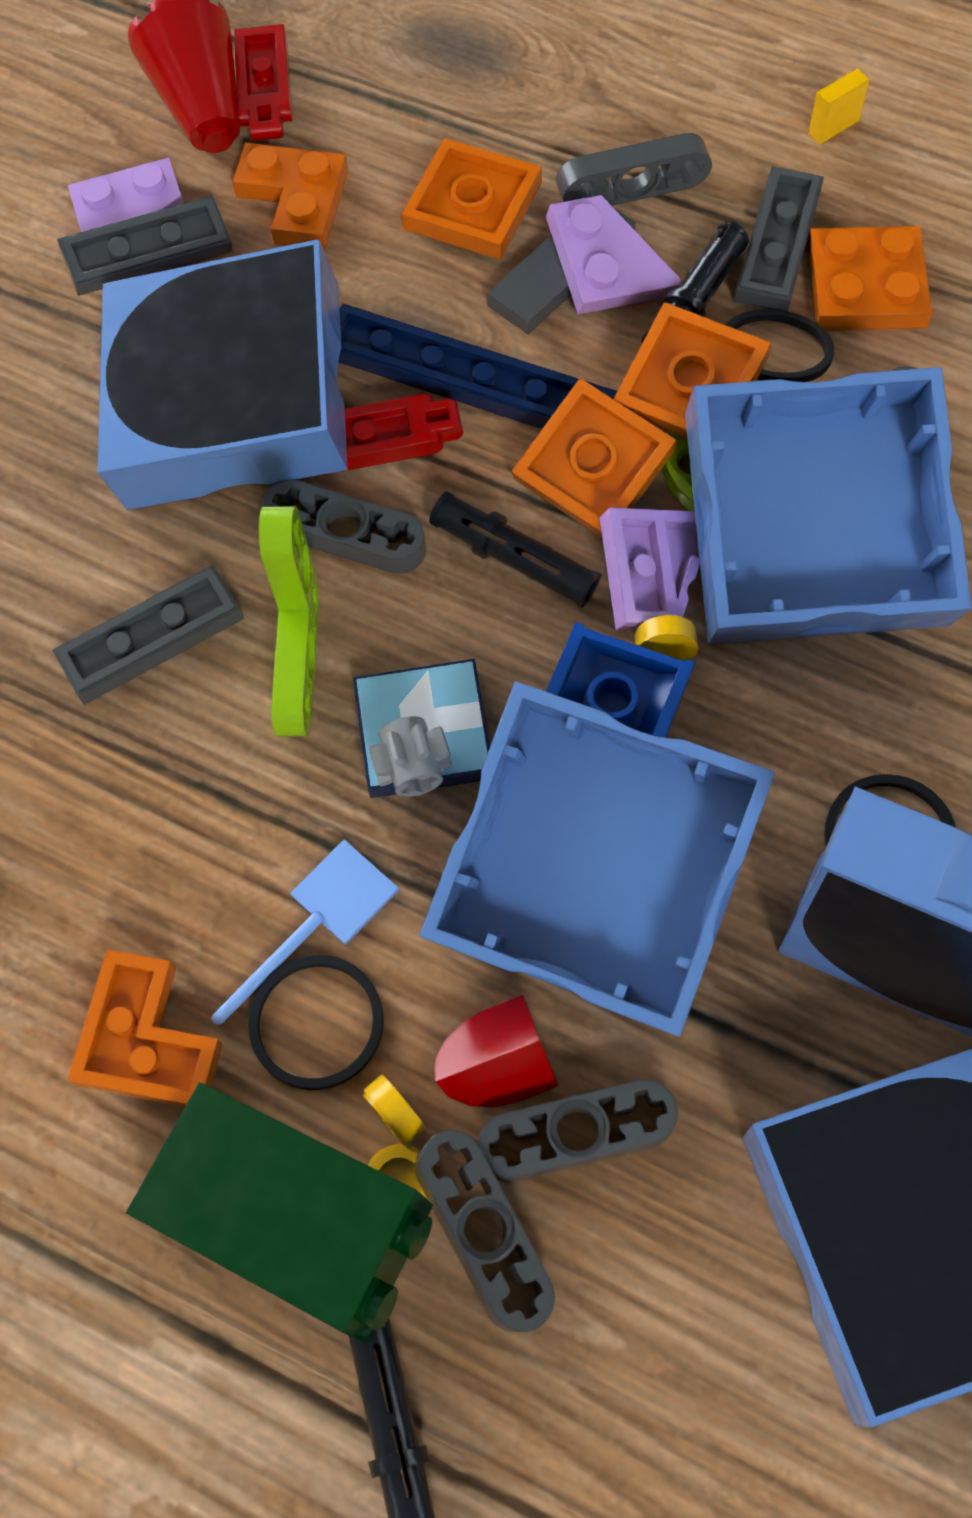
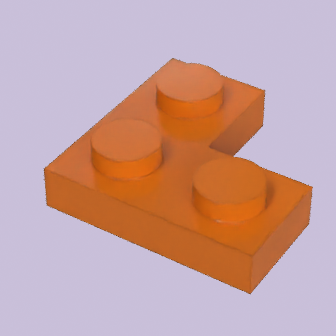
M245 142L232 181L235 195L238 198L279 202L271 225L274 244L292 245L319 239L323 250H325L348 173L346 154Z
M106 949L67 1081L78 1087L185 1107L199 1082L212 1088L223 1044L218 1038L160 1028L176 972V967L171 961Z

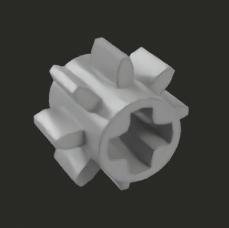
M404 717L386 724L379 731L382 744L369 747L379 786L383 787L393 783L396 794L403 797L421 795L437 788L443 781L440 769L452 766L451 753L443 728L439 726L428 731L426 722L421 717Z

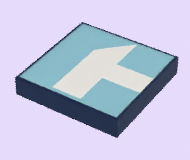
M475 659L353 677L370 798L395 795L396 792L393 783L383 787L379 786L369 747L382 744L379 737V731L382 727L394 720L410 716L423 718L428 731L439 726L443 728L451 753L452 766L440 769L443 781L437 788L481 781V770L490 745Z

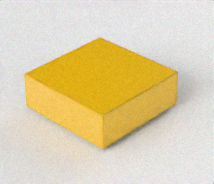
M859 69L849 72L816 93L808 134L818 144H823L860 121L870 79Z

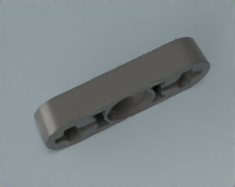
M684 133L575 157L559 169L556 183L563 202L602 195L611 206L693 188L707 178L712 169V161L703 139L694 133ZM640 166L646 167L640 175L631 179H622L624 174L631 169Z
M297 480L280 481L271 486L263 497V507L300 504L302 511H299L308 547L397 574L407 573L416 569L425 558L426 543L423 527L410 514ZM343 516L354 517L361 523L359 529L354 534L346 537H338L328 531L330 524L335 519ZM311 518L316 519L315 527L312 525ZM373 526H377L378 535L372 533ZM400 536L408 537L409 544L401 543L397 551L389 549L388 542L396 543Z
M637 1080L497 1115L489 1120L481 1130L478 1145L497 1180L518 1182L657 1147L664 1143L671 1135L677 1121L678 1108L674 1096L664 1085L652 1080ZM646 1097L650 1107L661 1106L664 1114L657 1117L654 1126L655 1131L644 1132L640 1122L619 1125L617 1130L623 1141L609 1142V1120L600 1105L613 1103V1117L631 1113L635 1107V1098ZM572 1112H583L593 1118L598 1127V1138L591 1147L575 1151L562 1144L557 1134V1127L565 1115ZM543 1119L547 1120V1142L555 1158L541 1160V1145L522 1150L520 1152V1164L507 1167L503 1156H491L490 1148L500 1144V1132L513 1130L517 1140L537 1137V1129L533 1122Z
M457 1130L437 1133L418 1152L415 1162L416 1176L427 1199L433 1204L432 1209L486 1313L495 1325L509 1332H528L539 1328L551 1315L555 1302L553 1284L477 1142L468 1134ZM444 1146L450 1155L461 1151L465 1156L467 1164L458 1171L466 1190L472 1189L480 1182L486 1195L477 1196L463 1203L454 1214L446 1200L454 1199L460 1196V1193L449 1176L437 1179L431 1168L440 1160L436 1148ZM476 1209L490 1210L501 1221L503 1228L502 1239L499 1245L491 1252L477 1251L466 1240L464 1225L469 1214ZM514 1248L520 1257V1262L506 1266L518 1285L531 1283L536 1293L527 1301L531 1313L526 1318L520 1310L506 1312L503 1308L501 1300L510 1294V1289L502 1272L493 1273L487 1280L481 1268L482 1265H488L504 1259Z

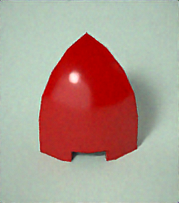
M523 995L488 1008L462 1022L444 1041L435 1060V1082L449 1098L468 1106L495 1108L525 1100L558 1086Z

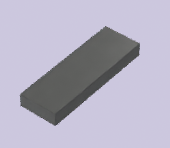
M771 167L734 297L735 303L764 309L788 311L824 176Z
M213 195L57 239L60 252L78 296L103 289V283L166 271L232 251L231 238Z
M617 211L635 230L636 223ZM552 235L487 293L488 307L526 334L532 332L571 296Z
M211 565L52 651L77 696L85 705L244 618L236 601L214 566Z

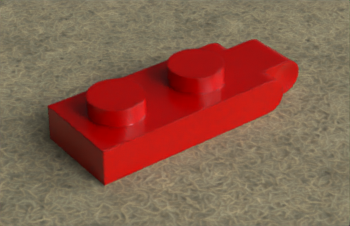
M284 24L234 29L238 113L241 127L250 126L252 141L284 138L283 123L293 122L288 45Z
M420 394L345 408L348 470L345 471L428 456L440 452L443 449V443L455 441L464 434L457 402L452 399L433 402V398L430 395Z

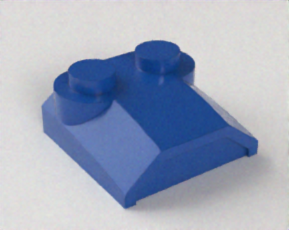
M575 622L546 692L606 712L615 720L637 731L667 738L695 662L688 659L682 661L584 628V624Z

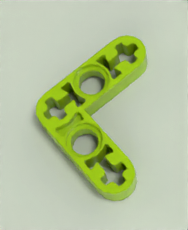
M297 506L262 507L259 517L260 555L279 610L271 706L273 730L276 737H308L312 720L319 616L318 580Z

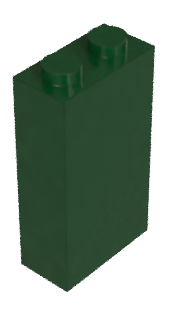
M199 1082L125 1213L338 1331L366 1343L371 1331L380 1330L394 1309L398 1296V1289L394 1287V1284L407 1258L415 1259L427 1242L432 1228V1218L428 1215L433 1204L416 1189Z

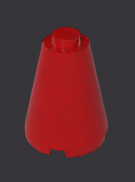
M154 0L149 3L151 13L140 22L136 15L130 23L128 42L132 54L191 145L198 150L209 153L223 152L232 145L240 133L231 26L227 12L219 2L218 6L210 3L209 0Z

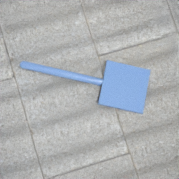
M343 840L290 893L312 915L212 1015V1022L215 1025L223 1024L320 924L324 925L346 945L399 891V887L346 840Z

